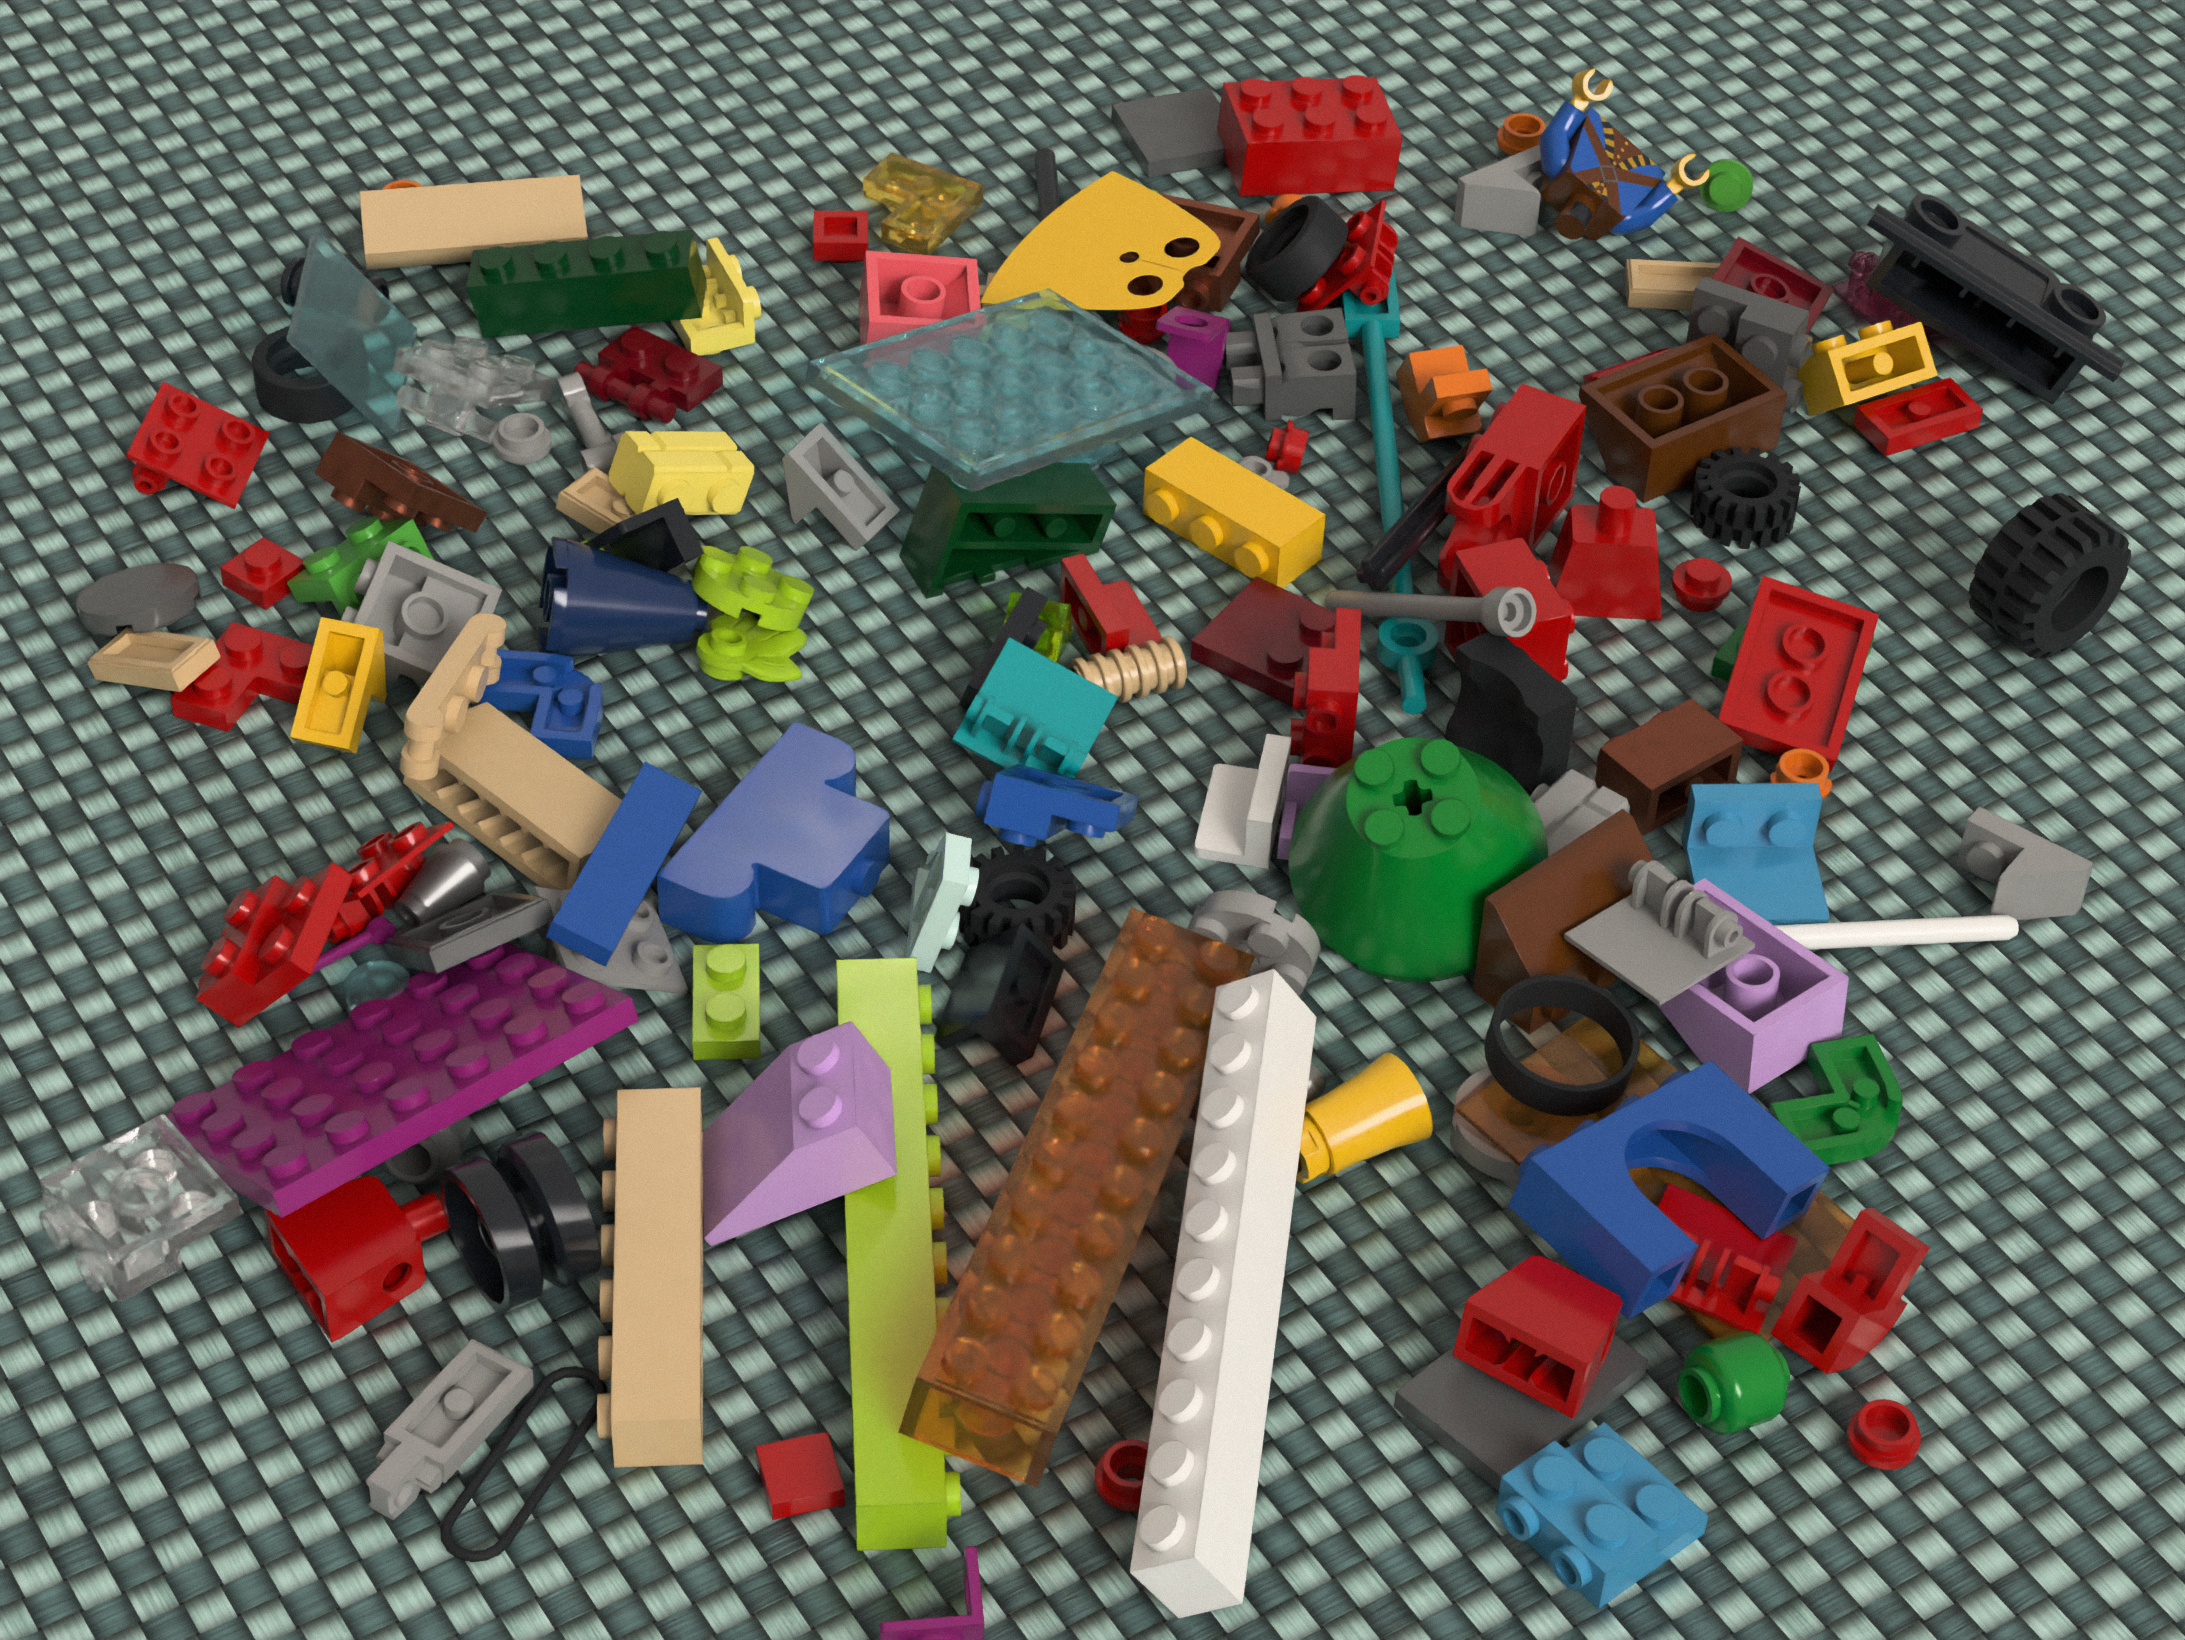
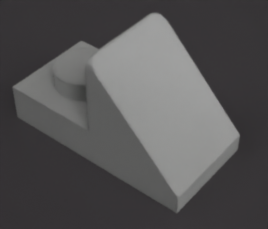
M1540 145L1459 177L1454 223L1462 228L1524 236L1535 235L1540 202L1544 201L1539 191L1545 175L1541 166Z
M822 422L782 458L791 517L795 524L817 507L857 551L900 511L898 506Z
M1979 806L1966 822L1956 866L1997 886L1990 915H2009L2016 920L2076 915L2083 903L2093 862Z

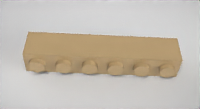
M701 1087L617 1090V1118H604L603 1124L605 1160H616V1170L603 1171L602 1173L603 1212L615 1213V1224L601 1225L602 1267H614L613 1279H600L601 1323H613L612 1335L599 1336L598 1340L599 1379H611V1393L597 1394L598 1438H612L614 1468L702 1465L703 1121Z

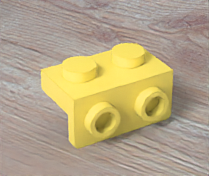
M718 237L706 239L707 264L702 266L707 282L702 318L671 321L686 349L699 356L713 355L723 350L755 343V320L761 318V304L754 286H746L742 279V272L737 257L734 254H727Z

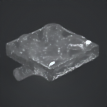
M456 336L452 343L426 339L423 340L422 346L398 348L393 371L431 386L430 393L428 394L411 386L403 385L396 395L397 406L425 417L428 425L457 437L467 434L493 445V436L498 430L499 423L474 413L476 405L490 409L550 400L555 379L534 371L535 363L526 358L514 355L497 356L487 352L489 345L484 341L466 336Z

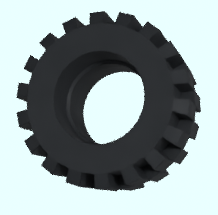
M2055 493L2051 497L2046 495L2038 498L2032 505L2028 504L2009 520L1985 549L1973 574L1975 576L1970 583V608L1976 616L2029 657L2035 659L2040 656L2043 658L2051 657L2059 650L2062 652L2071 647L2076 641L2086 635L2107 612L2118 595L2129 570L2127 567L2131 559V550L2128 549L2129 542L2120 532L2070 495L2066 496L2064 493Z

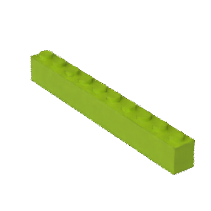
M917 957L836 960L838 1026L852 1021L891 1069L897 1175L844 1195L857 1551L947 1547V1517L961 1516L960 1472H945L944 1458L957 1456L958 1444L956 1411L942 1412L941 1398L954 1397L953 1354H939L938 1351L939 1340H951L949 1297H935V1285L947 1284L946 1241L932 1242V1230H944L943 1187L929 1188V1177L941 1176L940 1135H926V1125H938L937 1083L924 1084L923 1074H935L934 1033L921 1034L920 1025L932 1024L931 984L918 985Z

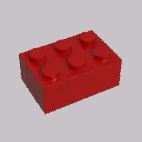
M1351 75L1338 79L1299 77L1294 80L1281 81L1247 79L1243 82L1223 83L1217 130L1225 148L1224 158L1240 197L1394 190L1403 137L1376 77Z

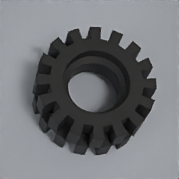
M1741 446L1731 447L1730 455L1728 456L1722 449L1714 451L1712 459L1706 456L1701 461L1700 467H1697L1690 504V515H1694V525L1696 528L1704 526L1703 535L1709 539L1717 534L1721 535L1719 544L1728 547L1731 540L1740 541L1739 549H1750L1752 541H1756L1759 549L1769 547L1770 538L1776 543L1784 540L1785 533L1790 534L1793 529L1801 489L1798 473L1792 474L1793 466L1789 462L1778 465L1779 456L1772 452L1766 458L1761 457V449L1751 447L1750 454H1742Z
M1013 845V854L1005 855L1002 846L992 848L991 860L982 853L973 858V867L979 869L976 892L969 907L960 905L958 908L960 913L959 930L960 933L964 932V941L970 948L1021 922L1052 951L1053 946L1062 950L1068 944V935H1073L1075 927L1076 883H1074V875L1071 869L1063 870L1062 859L1055 855L1049 861H1046V850L1035 847L1032 855L1024 854V845ZM1019 899L1036 905L1025 909H1011L998 905V903Z

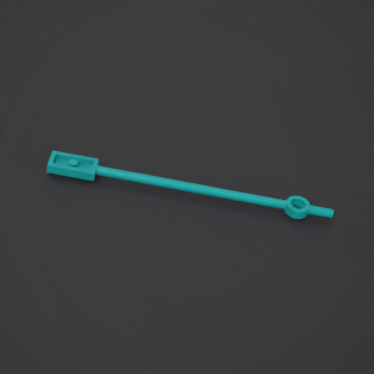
M1394 265L1392 275L1389 278L1388 296L1377 305L1363 303L1349 289H1346L1339 295L1340 308H1342L1348 338H1362L1383 536L1404 514L1384 338H1399L1401 319ZM1410 559L1389 582L1390 593L1414 594ZM1391 617L1385 620L1379 627L1376 654L1384 666L1398 672L1402 709L1408 714H1419L1427 706L1423 671L1432 666L1436 660L1439 634L1436 627L1426 619Z

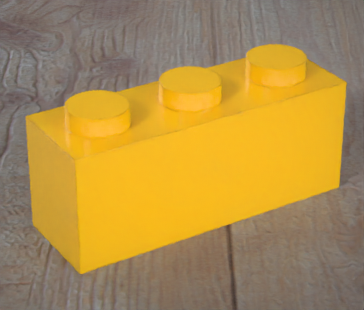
M1189 437L1145 468L1143 514L1242 572L1247 577L1254 579L1257 576L1284 588L1322 560L1326 514L1195 438Z

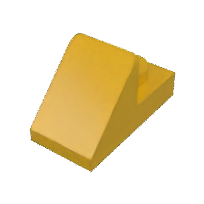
M321 617L290 738L305 744L353 754L357 753L370 701L385 703L387 696L384 632L381 629Z

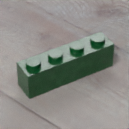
M693 230L672 232L658 231L651 234L619 237L604 236L597 239L566 242L550 241L543 244L514 247L497 246L489 249L473 250L466 288L483 338L702 318L707 280Z

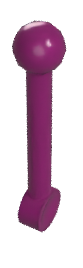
M384 916L374 918L367 925L366 931L320 954L312 974L371 942L376 945L388 942L387 939L394 935V925ZM295 987L286 994L291 993L295 989Z

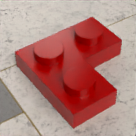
M232 622L215 642L221 658L181 692L175 691L170 697L173 716L229 732L258 694L296 705L299 704L314 645Z

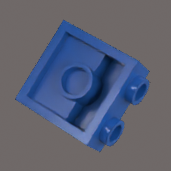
M1016 764L995 773L993 782L989 780L984 781L978 797L975 815L977 818L984 819V824L999 827L998 837L1000 839L1025 846H1036L1037 840L1045 841L1064 829L1090 837L1104 838L1105 832H1114L1133 821L1139 796Z

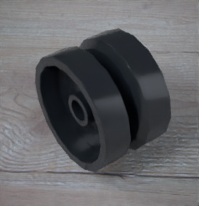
M534 1130L503 1143L497 1151L496 1166L486 1158L475 1155L443 1169L439 1176L440 1197L453 1240L469 1275L482 1296L495 1311L506 1315L537 1301L543 1292L544 1279L552 1285L564 1289L595 1275L600 1269V1247L586 1199L566 1160L555 1144L544 1133Z

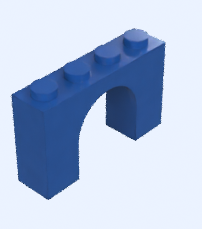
M1710 1060L1686 1074L1682 1071L1674 1072L1661 1083L1658 1089L1642 1098L1638 1095L1628 1097L1612 1114L1597 1122L1593 1119L1585 1120L1571 1132L1568 1138L1551 1147L1547 1144H1541L1533 1149L1524 1158L1517 1170V1174L1521 1179L1508 1206L1581 1276L1617 1293L1623 1302L1621 1314L1629 1320L1675 1292L1698 1247L1691 1238L1638 1189L1628 1172L1629 1169L1639 1167L1661 1168L1674 1171L1696 1181L1710 1191L1756 1235L1764 1240L1806 1215L1831 1168Z

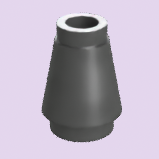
M454 838L449 844L440 843L405 889L402 896L394 903V907L402 920L413 928L458 908L482 893L485 889L484 881L491 875L490 867L481 853L461 838Z

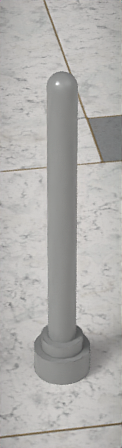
M1499 586L1492 589L1483 598L1333 590L1325 598L1326 608L1336 612L1337 607L1361 609V615L1477 622L1482 623L1491 634L1499 637L1518 638L1526 635L1532 629L1537 613L1533 596L1528 590L1521 587Z

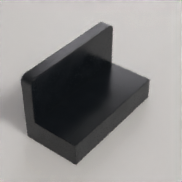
M678 498L623 520L584 543L603 551L612 548L615 555L668 573L704 554Z
M1022 922L970 948L964 956L934 1036V1042L945 1050L979 1033L1014 1066L1032 1058L1066 963Z

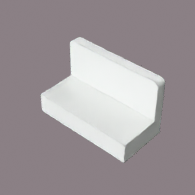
M1266 734L1259 769L1220 763L1214 765L1194 844L1195 857L1269 868L1286 792L1292 737Z

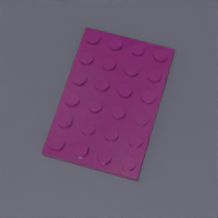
M506 942L438 974L423 971L414 975L408 980L406 988L385 999H373L359 1004L351 1010L348 1019L327 1030H314L299 1036L292 1042L291 1049L269 1061H256L239 1068L232 1075V1080L208 1093L200 1092L182 1098L173 1105L171 1113L152 1122L162 1147L283 1218L639 1021L631 996Z

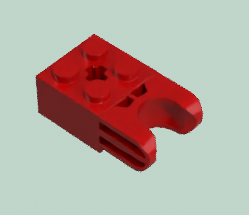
M1521 384L1508 403L1500 402L1493 413L1490 426L1483 435L1477 433L1473 437L1467 449L1465 460L1447 484L1445 512L1456 516L1452 531L1439 554L1437 583L1442 588L1450 592L1455 551L1523 538L1531 552H1534L1574 496L1586 405L1525 384Z

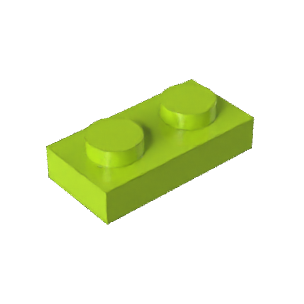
M759 943L693 945V1060L761 1058Z

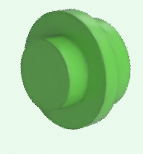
M1720 159L1706 167L1705 170H1710L1709 177L1704 183L1699 185L1702 199L1709 207L1720 212H1732L1742 208L1749 201L1754 184L1752 175L1744 164L1733 159Z

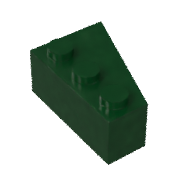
M933 460L899 557L924 597L928 599L943 595V586L974 578L977 584L980 585L995 581V572L1025 564L1029 571L1061 563L1062 558L1083 553L1085 556L1098 553L1117 504L1088 463Z

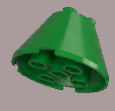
M1401 738L1384 743L1352 758L1327 776L1305 802L1292 832L1288 861L1290 883L1298 910L1302 918L1313 927L1320 943L1325 948L1329 946L1341 956L1357 964L1358 970L1376 977L1400 982L1424 983L1442 981L1470 973L1476 969L1485 898L1548 858V845L1543 822L1537 808L1523 787L1506 770L1486 757L1468 749L1455 746L1452 742L1445 739Z

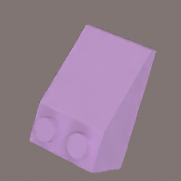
M1704 878L1693 884L1694 890L1703 891L1708 895L1709 900L1724 910L1728 909L1734 912L1738 917V924L1743 927V935L1755 943V948L1658 1007L1702 1063L1711 1060L1743 1090L1751 1094L1807 1059L1810 1044L1837 1040L1842 1037L1849 977Z
M852 1021L789 1045L703 1132L704 1239L710 1246L897 1175L891 1069Z

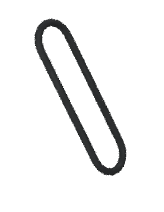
M563 1367L549 1373L537 1385L446 1514L440 1527L441 1542L450 1554L460 1560L470 1562L487 1561L500 1555L512 1543L597 1419V1394L607 1393L606 1385L603 1380L599 1379V1375L582 1367ZM577 1377L590 1382L596 1389V1399L593 1406L501 1539L495 1545L485 1550L472 1551L457 1545L452 1538V1527L547 1390L555 1382L564 1378Z

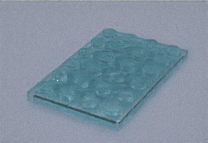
M1049 288L809 361L805 383L827 396L829 402L850 411L868 423V426L873 431L888 436L909 450L914 458L929 463L950 477L955 485L971 492L982 490L987 486L1016 476H1022L1030 471L1056 462H1062L1070 457L1096 448H1102L1110 443L1142 434L1153 428L1208 410L1213 389Z

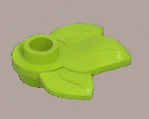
M741 611L738 619L724 613L713 619L710 623L709 632L702 634L698 638L696 654L700 658L699 666L701 670L719 680L736 681L749 674L759 680L768 682L795 681L801 679L802 673L789 657L806 645L808 636L800 628L793 631H776L756 626L758 620L750 612Z

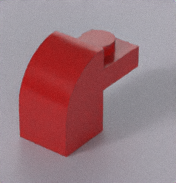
M1868 1208L1861 1210L1828 1269L1803 1274L1770 1334L1825 1374L1851 1368L1882 1341L1904 1311L1908 1303L1903 1301L1901 1297L1930 1247L1876 1209Z

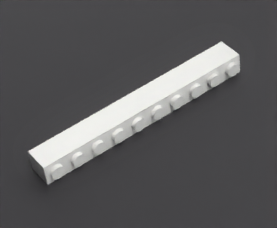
M1275 969L1217 986L1213 1005L1130 1573L1178 1618L1243 1604L1317 1018Z

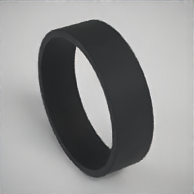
M1540 975L1514 984L1498 1000L1486 1034L1484 1050L1486 1062L1493 1077L1513 1098L1540 1112L1557 1116L1576 1117L1602 1111L1622 1096L1638 1059L1640 1037L1635 1021L1629 1011L1617 998L1603 988L1576 977ZM1554 1006L1578 1012L1598 1023L1609 1033L1620 1050L1623 1068L1613 1077L1595 1084L1569 1085L1548 1080L1527 1069L1512 1055L1502 1037L1500 1024L1510 1015L1530 1007Z

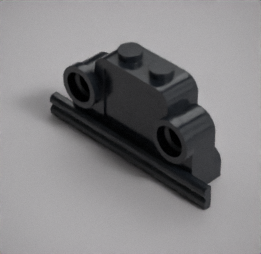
M1929 194L1916 195L1907 206L1906 214L1902 219L1879 204L1874 208L1867 226L1887 239L1877 264L1867 277L1865 282L1867 287L2052 405L2084 365H2087L2113 383L2122 371L2121 367L2124 364V360L2092 341L2093 336L2106 322V314L2101 305L2090 294L2074 285L2061 283L2048 269L1971 220L1961 217L1954 208L1935 196Z

